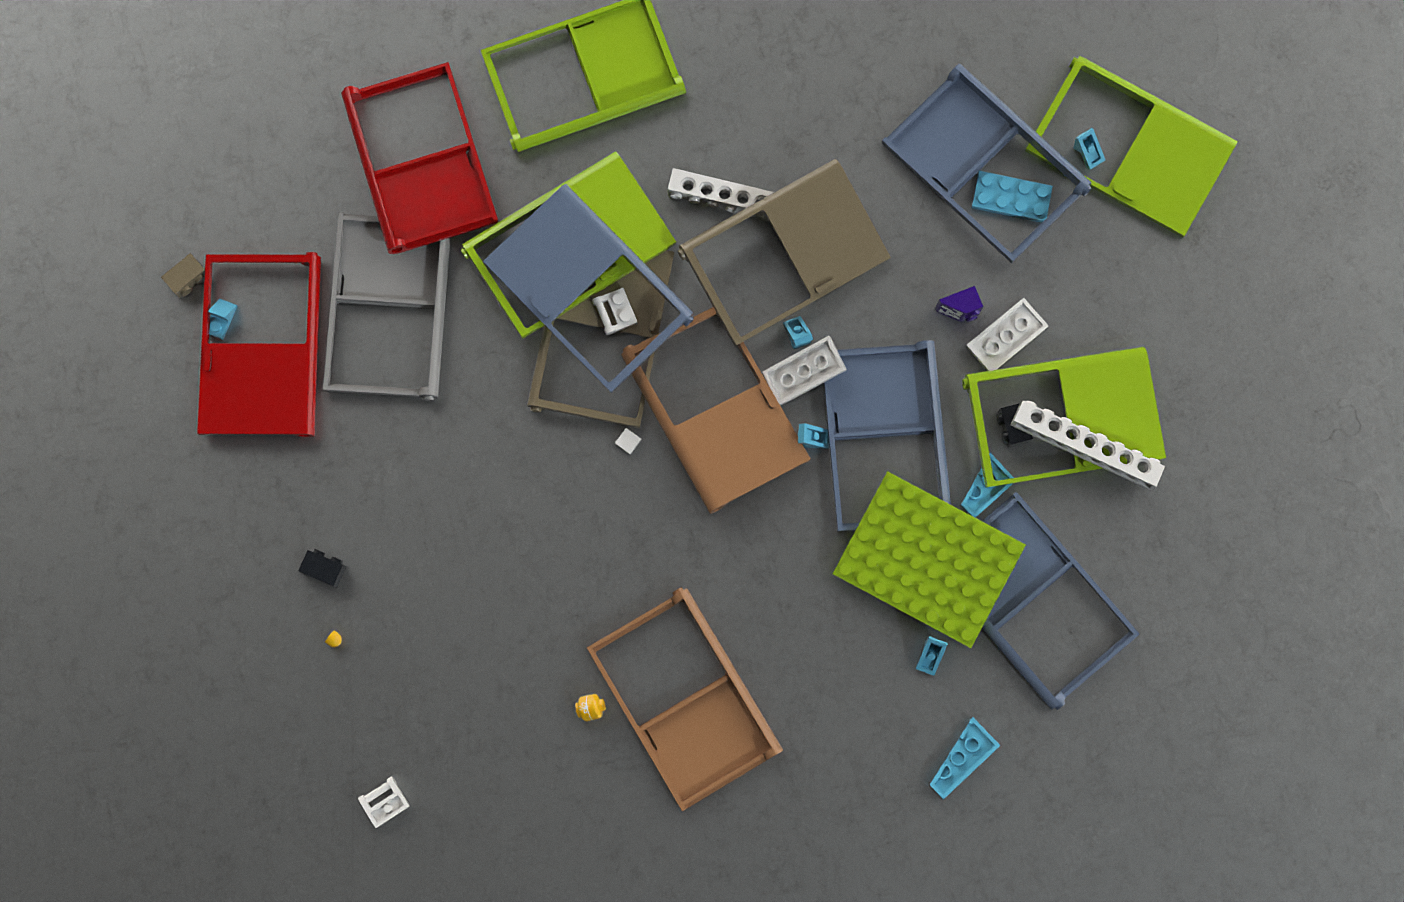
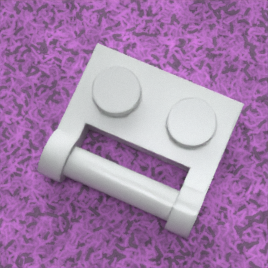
M624 288L591 300L599 312L606 335L613 334L638 323ZM607 301L617 323L613 326L603 305Z
M392 776L387 779V782L369 794L358 798L375 828H378L410 807ZM389 789L393 790V794L375 806H370L369 802Z

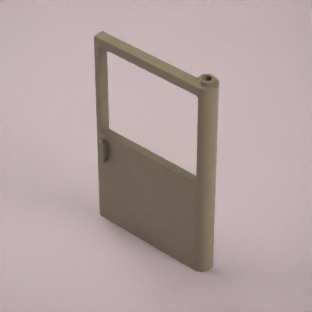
M836 159L679 245L680 250H678L680 258L683 261L689 262L734 346L891 258L846 173ZM764 211L810 294V298L749 333L740 336L695 256L693 249L754 214Z
M668 250L645 263L667 286L674 252ZM635 269L556 319L605 329L599 312L591 300L624 288L638 323L618 332L651 338L659 333L665 298ZM593 282L582 294L594 288L596 283ZM608 301L604 302L603 305L612 326L616 325L617 323ZM543 326L527 403L530 411L541 413L542 410H551L640 428L645 404V397L642 393L636 418L539 398L552 332L546 326ZM655 352L648 358L645 373L648 380L650 379Z

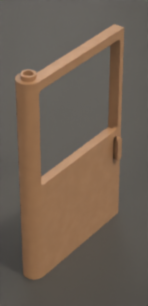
M712 307L694 316V320L687 327L685 325L679 327L670 337L717 315L716 311ZM659 334L635 346L631 344L623 348L621 356L625 364L628 365ZM744 342L737 346L759 384L678 425L672 423L641 366L632 373L634 380L710 514L722 509L727 503L811 460L803 444L798 443L796 432Z
M680 587L672 592L673 597L587 647V650L681 811H684L782 752L783 748L687 588L683 590ZM683 602L723 668L725 675L638 726L597 657L596 652L678 603Z

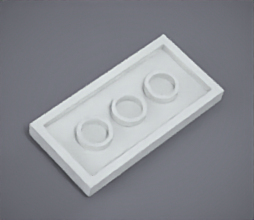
M1023 298L969 342L966 348L986 371L997 370L1049 326Z
M827 336L764 370L762 373L781 406L845 372L847 369L831 337Z

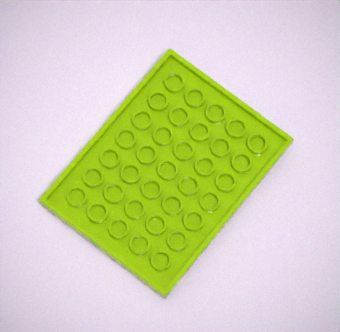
M887 471L839 560L833 575L972 648L1026 544Z

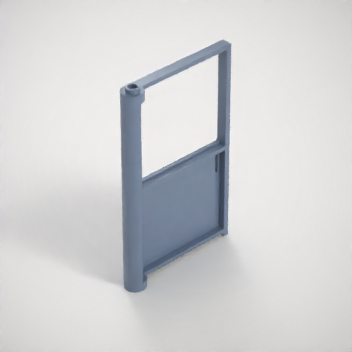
M961 64L955 66L949 73L947 80L887 138L885 137L882 140V144L1011 264L1081 195L1086 196L1092 189L1090 187L1092 182ZM1019 134L1073 182L1076 187L1072 194L1010 253L958 205L952 197L1010 140Z
M920 341L915 343V345L837 350L847 370L823 383L837 532L856 531L860 522L842 523L835 441L931 434L934 444L939 499L951 505L934 341Z

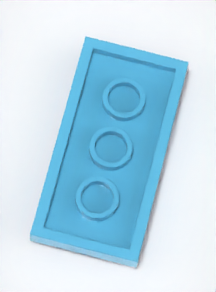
M979 171L971 208L1042 223L1047 218L1053 186Z

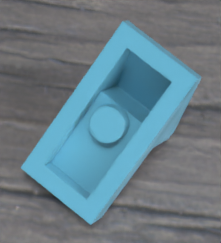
M1093 128L1076 137L1073 148L1081 153L1086 168L1091 170L1105 161Z
M219 298L209 309L208 312L211 314L210 336L221 340L224 339L237 309L236 304Z
M801 316L783 322L793 349L807 345L813 340L812 333Z
M805 423L799 424L798 443L803 444L804 448L829 449L828 429Z
M929 636L924 643L916 669L934 676L948 643Z

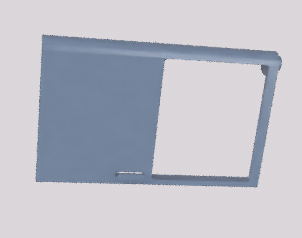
M567 184L561 186L483 261L611 393L679 327L683 325L687 327L694 320L692 317L694 313ZM620 256H623L680 315L611 382H607L552 326V322Z
M1015 492L982 520V522L1026 544L982 629L1051 710L1054 708L1058 710L1066 703L1064 699L1140 634L1022 497ZM1073 567L1127 628L1128 633L1053 696L999 633L998 629Z

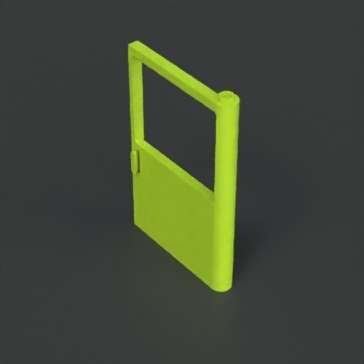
M622 0L481 50L512 135V139H509L512 149H517V152L686 94L684 82L678 74L651 0ZM562 29H567L598 112L521 138L492 62L491 54Z
M1080 55L1078 58L1074 57L1069 65L1072 69L1037 128L1036 133L1042 137L1080 70L1150 107L1152 110L1109 186L1104 187L1090 178H1086L1092 182L1091 188L1183 238L1238 141ZM1030 143L1025 149L1026 152L1055 167Z
M616 151L461 244L463 248L460 251L464 258H469L473 262L522 339L545 325L538 321L529 328L524 327L475 250L529 218L564 184H567L644 263L676 245V240ZM620 256L594 281L596 283L594 288L579 296L559 316L631 273L635 268L623 256Z
M1145 347L966 374L965 378L962 379L963 389L967 390L970 397L985 488L1104 469L1073 454L1075 463L1073 469L995 481L977 383L1058 370L1066 418L1070 419L1073 424L1086 426L1090 429V432L1103 434L1108 440L1120 442L1129 450H1138L1143 453L1142 456L1149 459L1155 458L1160 460L1166 458L1149 359ZM1069 432L1070 439L1073 440L1074 435L1073 433ZM1084 440L1085 446L1092 448L1091 442ZM1102 448V453L1109 456V451L1106 448ZM1120 456V461L1123 464H1127V459Z

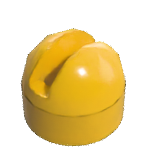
M335 630L325 640V643L330 647H338L342 642L340 634Z

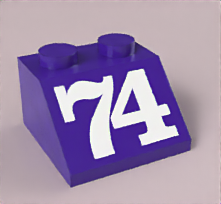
M973 286L939 299L935 310L959 322L965 320L971 322L977 319L984 306L976 287Z

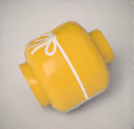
M590 694L580 697L575 704V708L579 718H582L584 721H591L602 717L603 711L606 710L604 699H600L597 694Z

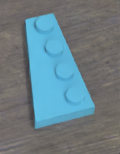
M974 717L971 718L969 724L930 783V787L943 800L1000 747V744Z

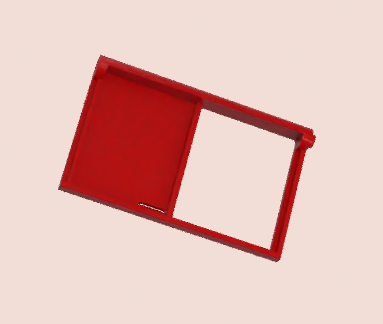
M449 62L361 89L352 85L344 88L341 95L389 254L402 253L499 222ZM448 75L468 143L374 171L355 102L438 76Z
M306 252V255L206 254L197 434H265L314 437L321 257L318 256V253ZM213 263H301L304 266H309L306 343H209L210 313L208 311L211 308Z

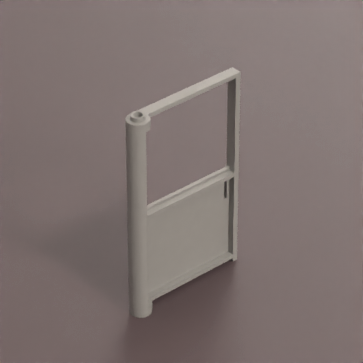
M339 212L323 383L324 391L420 397L424 401H434V398H438L451 237L402 253L389 254L377 216L352 215ZM350 303L435 309L428 387L408 389L330 383L337 304Z

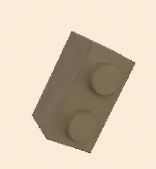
M190 253L162 275L161 278L181 298L182 296H187L194 286L204 282L205 269Z

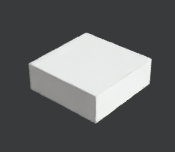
M626 428L615 442V445L631 455L642 439Z

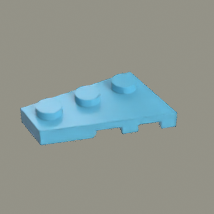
M990 452L994 480L1014 478ZM981 467L960 506L969 515L976 518L1013 483L985 488Z

